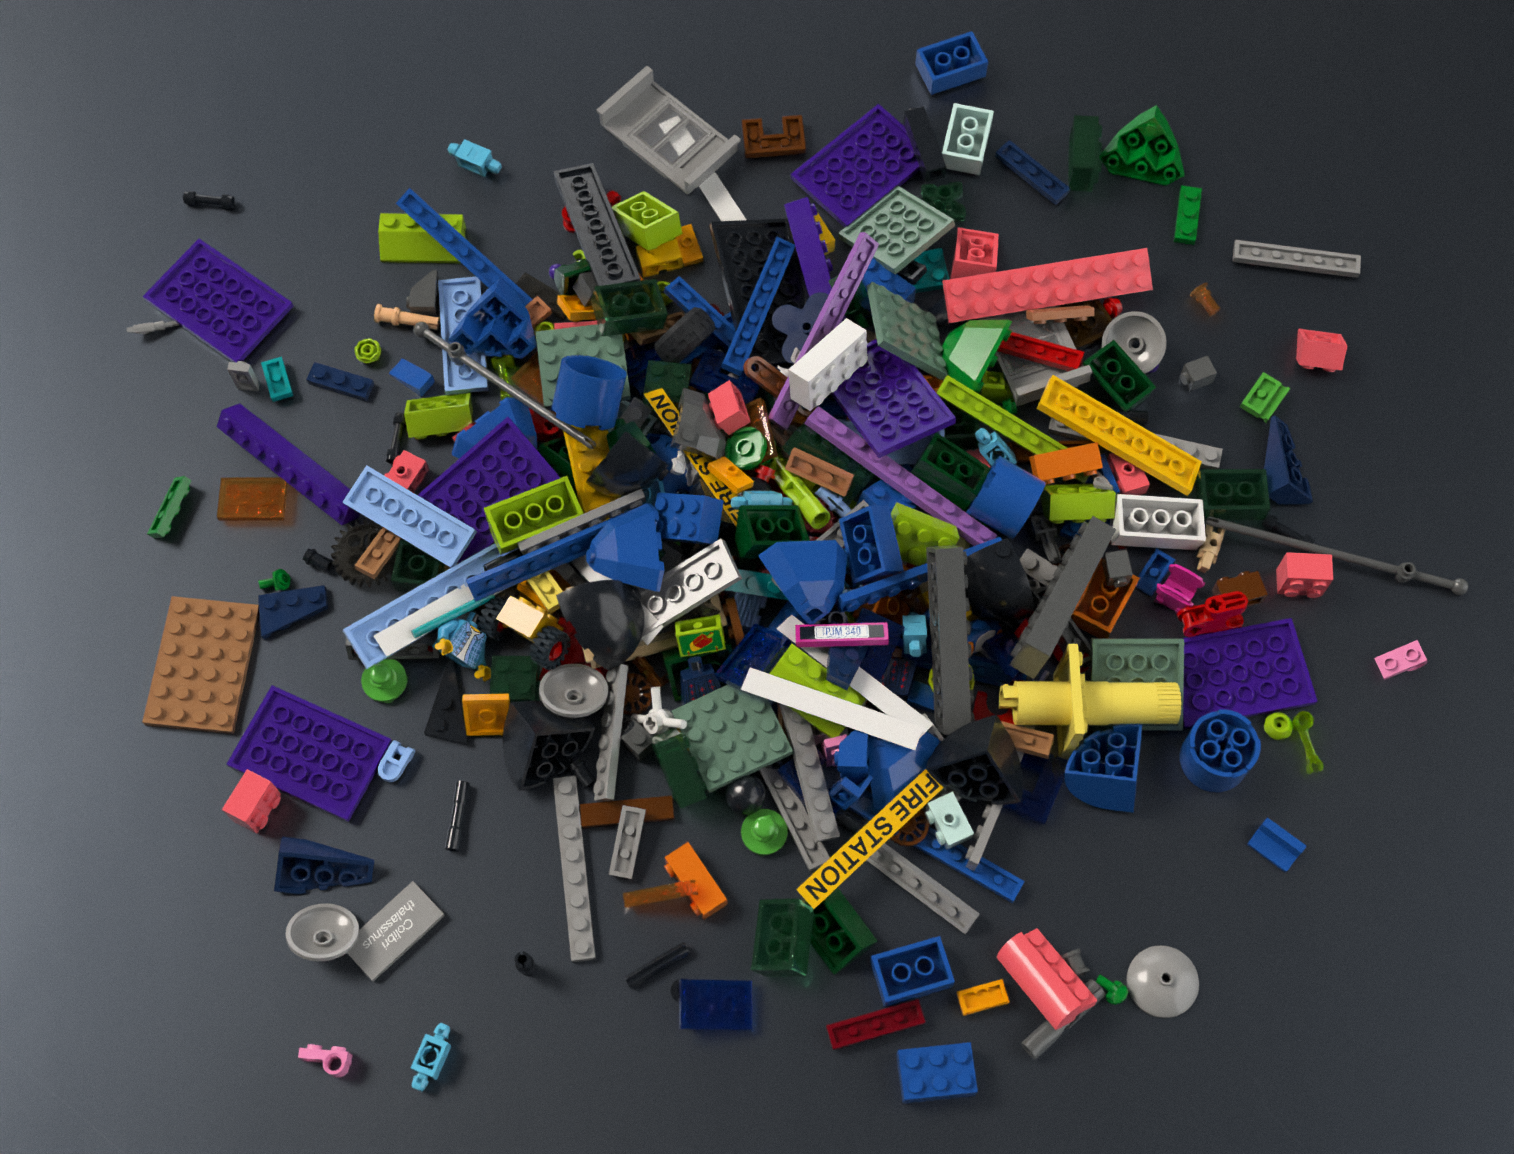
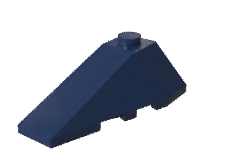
M1274 415L1271 417L1263 472L1264 494L1267 498H1271L1278 504H1310L1313 502L1308 479L1302 478L1299 468L1303 466L1292 451L1295 449V445L1288 426Z
M282 837L274 892L301 894L306 893V890L316 888L326 890L329 886L335 885L350 886L369 883L372 881L375 860L306 839Z

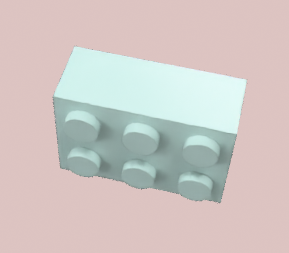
M954 103L942 150L946 169L980 175L994 111Z

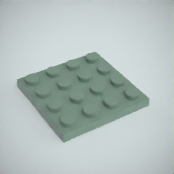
M896 186L850 225L841 230L838 235L840 240L853 247L860 232H866L879 243L873 258L885 269L896 275L955 226L954 219L903 188Z
M871 282L867 286V292L878 346L943 380L948 373L945 369L946 362L942 358L941 352L943 348L935 316L930 312L920 309L916 304L909 303L900 295L893 294L884 286Z
M621 321L536 332L544 408L547 410H551L561 360L566 356L583 355L600 358L620 366L627 373ZM628 374L621 401L631 400Z
M1091 638V681L1178 683L1181 692V715L1178 724H1143L1142 730H1183L1184 639ZM1120 724L1090 725V729L1109 730L1112 729V726Z
M746 676L672 710L675 719H682L687 722L686 728L680 729L709 793L732 783L738 778L747 776L794 754L768 699L741 690Z

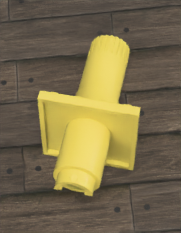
M1068 644L1053 673V681H1015L1013 686L1008 684L1000 686L999 709H1012L1015 725H1056L1059 761L1069 760L1073 751L1079 746L1080 740H1083L1084 734L1087 733L1088 725L1178 724L1181 715V692L1176 682L1085 681V674H1080L1083 655L1078 650V644Z

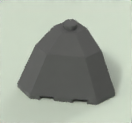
M683 388L678 405L680 413L670 447L707 457L713 461L724 457L726 442L729 437L723 429L719 430L713 420L715 415L709 407L708 399L705 394Z

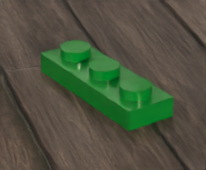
M1181 185L1174 242L1195 244L1202 188Z
M186 476L174 478L147 535L153 538H161L169 533L171 530L170 524L180 511V503L189 493L191 479Z

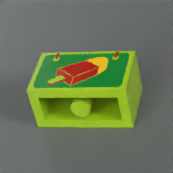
M720 614L675 622L676 639L681 657L726 649Z

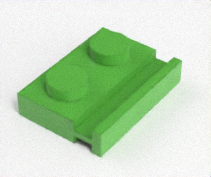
M1263 372L1241 403L1240 408L1257 418H1262L1267 423L1290 388L1281 385V382Z

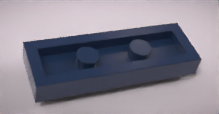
M314 362L306 379L310 385L363 401H367L375 384L372 379Z

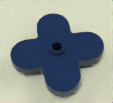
M819 292L811 295L802 309L792 305H783L774 312L772 317L774 327L779 333L788 336L782 347V355L788 364L792 366L795 364L791 361L795 347H798L800 351L802 350L829 296L828 294Z

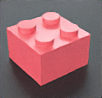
M1286 553L1276 569L1277 594H1284L1286 597L1307 595L1309 598H1318L1322 596L1333 581L1332 555Z
M247 769L222 810L233 822L257 834L267 824L268 815L271 810L278 806L281 800V793L271 781Z

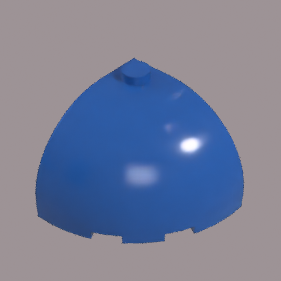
M1143 724L1114 725L1112 729L1101 733L1097 731L1084 739L1083 744L1073 751L1066 765L1065 784L1068 790L1076 798L1089 805L1102 809L1134 813Z

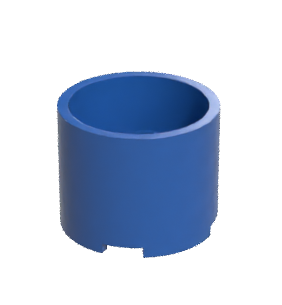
M571 355L562 358L551 411L556 412L557 419L576 427L585 429V425L599 426L600 430L613 428L616 424L626 381V371L620 366L600 358L583 355Z
M999 456L991 466L977 496L969 504L966 513L1006 537L1014 539L1039 500L1046 482Z
M1221 709L1208 713L1203 717L1201 716L1196 721L1182 743L1179 754L1180 765L1188 780L1198 788L1209 792L1228 791L1236 787L1255 765L1260 755L1261 742L1251 722L1245 716L1235 711Z

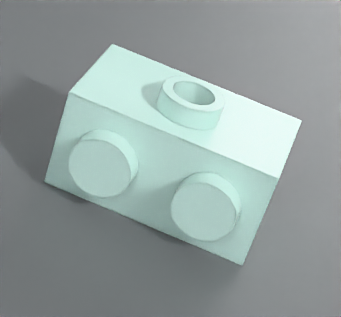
M953 792L927 803L925 816L930 825L934 824L937 830L935 833L936 838L941 846H945L946 850L973 837L974 832Z

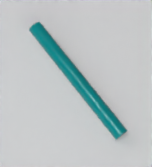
M492 594L476 602L473 599L411 630L414 638H417L489 602L491 599H495V596Z

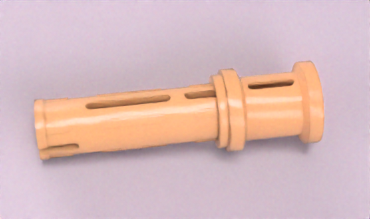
M377 304L375 308V323L381 321L392 323L393 326L399 324L415 326L418 322H425L430 326V329H439L440 323L438 322H440V317L404 312L399 307L392 309L382 307L381 304Z

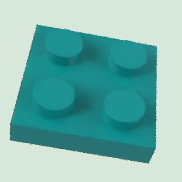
M942 248L922 252L914 261L925 265L927 272L913 285L916 288V293L944 289L943 281L949 280Z

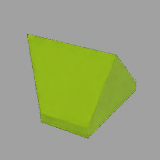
M986 371L981 380L984 385L980 395L996 403H1002V401L1008 398L1011 399V402H1014L1015 400L1004 379L1003 372Z

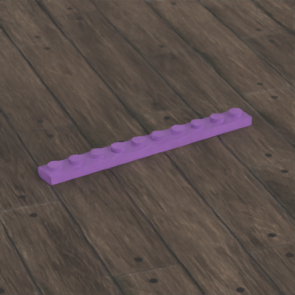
M860 232L796 362L841 323L879 246V243L866 232ZM789 376L767 418L782 430L788 429L800 405L791 399Z
M819 406L807 418L804 424L931 516L957 526L959 536L973 546L996 538L997 535L890 457L885 455L878 458L865 439Z

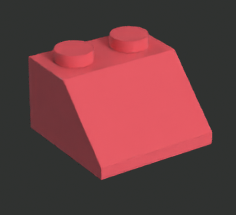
M1298 329L1296 359L1302 368L1314 369V367H1319L1328 372L1342 370L1347 344L1341 334Z

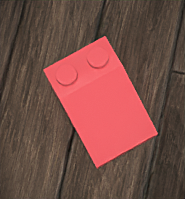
M958 227L951 279L996 272L999 234Z

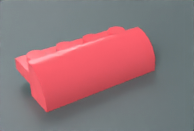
M1038 928L1026 934L1020 932L1012 937L1000 949L996 957L1055 1030L1071 1023L1078 1014L1095 1006L1097 1002L1094 995Z

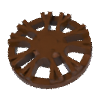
M628 673L627 679H629L630 683L626 686L623 714L632 716L633 714H641L649 708L652 703V686L644 676ZM636 678V684L632 685L633 679ZM641 681L646 683L644 687L638 688ZM649 690V693L641 694V691ZM642 697L648 698L645 705L640 702ZM628 703L632 704L631 711L625 710ZM638 703L639 706H640V709H639V710H636V707H635L634 704Z
M921 808L915 816L898 830V834L892 835L890 837L891 841L904 847L920 843L926 837L929 829V822L924 810ZM923 817V819L916 822V818ZM918 824H925V830H919L916 826ZM914 831L920 835L919 838L913 833ZM901 833L904 834L902 841L898 839ZM907 835H911L914 841L907 842Z

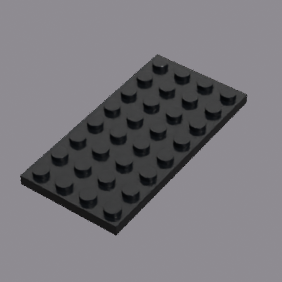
M788 218L710 222L709 229L735 332L776 237L795 244ZM796 247L749 355V358L759 356L773 367L792 366L786 362L782 355V347L788 336L779 333L772 322L774 312L783 305H792L802 309L809 298Z

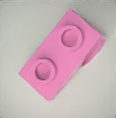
M1418 640L1374 658L1384 680L1405 671L1419 669L1428 662Z
M846 734L825 739L824 742H821L827 767H837L834 762L835 751H839V743L847 737Z
M308 1045L307 1048H299V1059L305 1062L323 1063L324 1070L335 1078L343 1077L349 1071L352 1055L346 1052L344 1047L333 1046L331 1050H322V1046ZM336 1059H341V1067L336 1071H332V1062Z

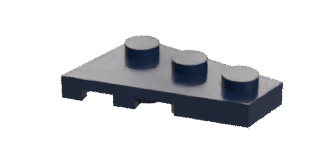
M325 585L258 595L261 637L266 639L271 636L270 634L280 629H287L290 627L289 625L301 619L305 620L328 609Z
M833 620L830 622V624H839ZM870 645L829 647L826 680L848 690Z

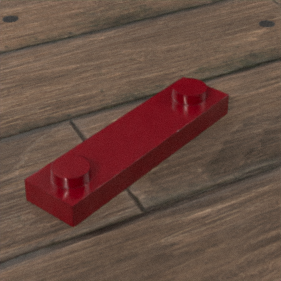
M919 999L829 1024L826 1025L832 1050L920 1026L926 1022Z

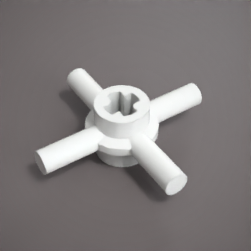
M652 687L653 709L646 715L633 714L631 719L639 724H643L648 733L655 734L657 755L663 756L666 755L664 734L669 728L685 729L687 722L682 719H674L668 709H662L660 687Z

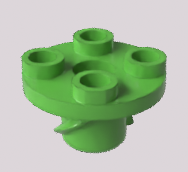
M384 659L369 669L365 668L361 679L366 695L374 701L390 703L398 698L405 690L408 682L404 667L394 659Z
M760 809L754 814L748 815L742 824L741 836L743 843L751 852L758 856H766L778 852L787 840V825L783 817L773 810Z

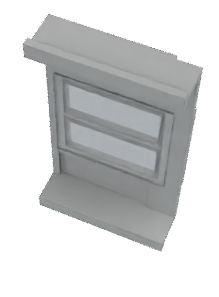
M648 66L643 68L596 110L600 115L602 127L687 195L738 151V143L741 141L735 134L728 140L654 82L653 70Z
M1050 306V307H1044V308H1038V309L1057 308V307H1056V306ZM1026 311L978 318V320H1010L1012 323L1009 329L1014 333L1076 349L1064 322H1054V319L1046 320L1045 324H1033V321L1026 319ZM998 351L995 354L998 356V364L1017 406L1041 399L1052 375L1073 387H1077L1080 384L1089 382L1090 375L1092 374L1090 365L1084 366L1081 364L1078 369L1065 371Z

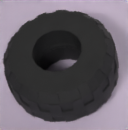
M692 308L654 344L655 352L668 366L676 367L715 330L714 321L702 308Z

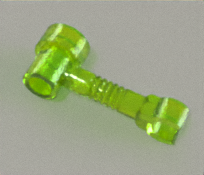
M514 355L492 357L493 369H498L499 377L508 383L507 370L516 368ZM500 390L501 401L506 397H511L504 390Z
M1301 711L1294 716L1292 723L1293 729L1299 731L1307 756L1306 769L1311 774L1313 772L1312 763L1317 764L1319 771H1322L1324 766L1315 753L1308 732L1314 723L1313 716L1307 711Z

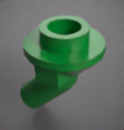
M1010 398L1002 401L1003 406L991 400V402L1009 413L1017 414L1015 401L1011 402Z
M277 569L272 572L273 578L258 580L259 589L275 586L276 591L287 590L290 587L291 581L289 574L283 569Z
M1101 974L1095 981L1108 990L1106 993L1108 1003L1116 1005L1126 999L1128 989L1122 982L1115 980L1113 983Z

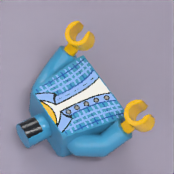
M470 612L466 620L455 618L438 628V638L432 647L462 667L474 670L476 668L477 671L474 673V676L477 679L483 677L484 682L491 679L493 673L486 665L485 641L487 637L485 633L477 629L480 615Z

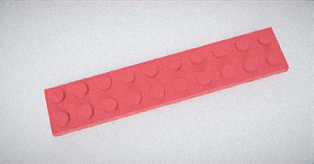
M1147 248L943 281L949 323L1153 290Z

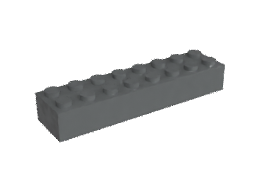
M1092 516L1088 523L1083 522L1077 532L1078 534H1075L1069 544L1070 549L1066 550L1061 559V564L1055 570L1053 580H1050L1045 589V594L1039 600L1036 611L1031 615L1028 626L1025 627L1020 635V641L1012 650L1010 655L1014 658L1010 666L1032 679L1036 677L1051 656L1116 531L1115 528Z
M954 545L926 547L935 727L944 735L951 734L960 727L975 721L974 713H971L970 706L974 702V695L969 685V681L973 678L972 668L968 664V658L971 657L972 651L971 645L967 642V635L970 634V622L966 621V611H969V599L965 598V588H968L967 574L964 575V565H967L966 551H963V547Z

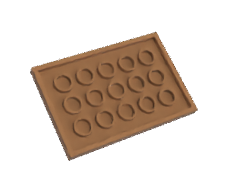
M171 597L142 721L144 725L234 734L260 614L259 605Z

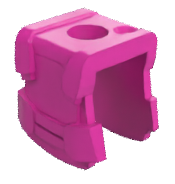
M1170 564L1169 571L1171 574L1165 584H1157L1156 593L1158 595L1154 602L1168 607L1177 614L1181 609L1194 605L1191 600L1197 589H1201L1205 582L1192 571L1178 564Z

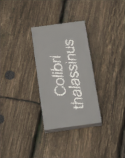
M412 881L359 930L355 945L347 953L374 982L445 915Z

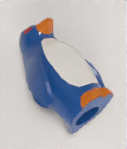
M976 619L970 622V634L967 635V642L971 645V655H975L989 646L993 638L1005 637L998 620Z

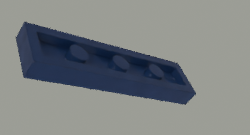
M1010 140L996 151L995 157L1053 204L1057 205L1070 192V188Z

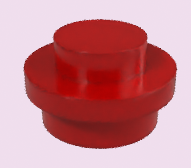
M1112 297L1104 300L1103 307L1111 318H1116L1122 312L1121 302L1119 299Z
M759 464L758 469L755 468L754 471L758 473V478L769 482L770 478L775 480L776 476L774 474L776 470Z

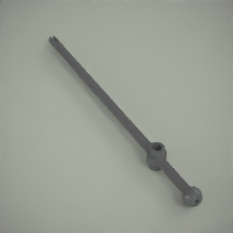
M425 322L415 324L414 334L419 338L426 337L448 352L450 360L455 365H467L589 449H594L593 446L596 447L595 441L570 424L557 419L555 414L467 356L464 347L460 343H448L430 331V326Z
M1206 518V524L1209 526L1316 554L1332 555V558L1395 574V579L1400 583L1409 582L1411 579L1451 589L1457 596L1466 594L1468 590V583L1462 578L1453 581L1415 571L1414 564L1410 562L1396 566L1218 518Z

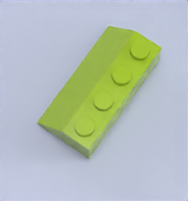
M380 213L378 236L381 262L461 263L408 214ZM439 214L465 238L466 225L463 215Z
M567 476L484 508L492 537L500 555L519 548L517 543L584 514Z
M794 644L788 647L769 673L860 706L866 700L865 697L850 686L848 690H845L827 681V669ZM789 707L830 738L839 736L846 727Z

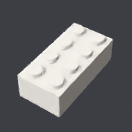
M846 318L790 367L788 371L791 399L811 411L817 405H820L831 392H835L843 381L849 379L853 372L866 363L868 359L866 330Z
M1117 494L1115 496V518L1110 519V526L1116 529L1111 539L1112 545L1197 550L1206 541L1203 500Z

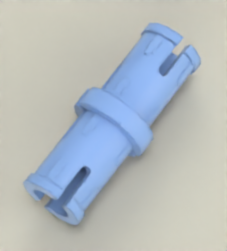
M821 486L815 492V495L829 506L828 509L830 511L834 510L841 518L852 510L842 501L843 498L841 496L838 497L827 488Z

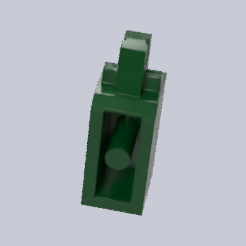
M838 276L828 281L831 288H833ZM861 280L845 316L848 319L853 318L855 322L858 321L860 327L867 329L873 326L874 323L870 315L871 307L868 293Z

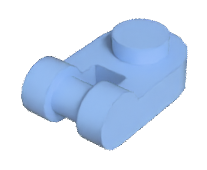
M393 740L378 766L380 777L386 782L398 780L407 764L412 760L415 749L405 748L401 746L400 742ZM396 754L401 755L399 761L394 759Z

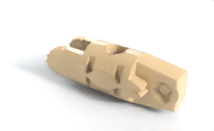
M1206 524V541L1199 547L1197 557L1200 558L1197 567L1198 571L1206 573L1210 569L1211 564L1216 563L1225 529L1218 528V532L1215 533L1212 532L1213 526Z

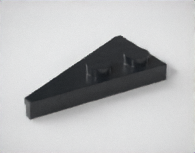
M448 660L424 734L468 745L454 661Z

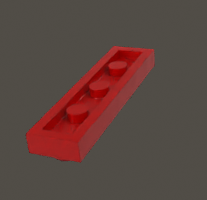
M1014 332L1011 333L1007 342L1002 341L997 350L1001 353L1065 371L1080 368L1085 356L1083 351Z

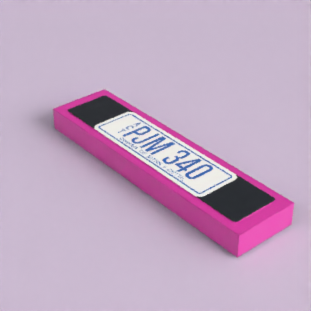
M887 622L795 625L796 647L889 645Z

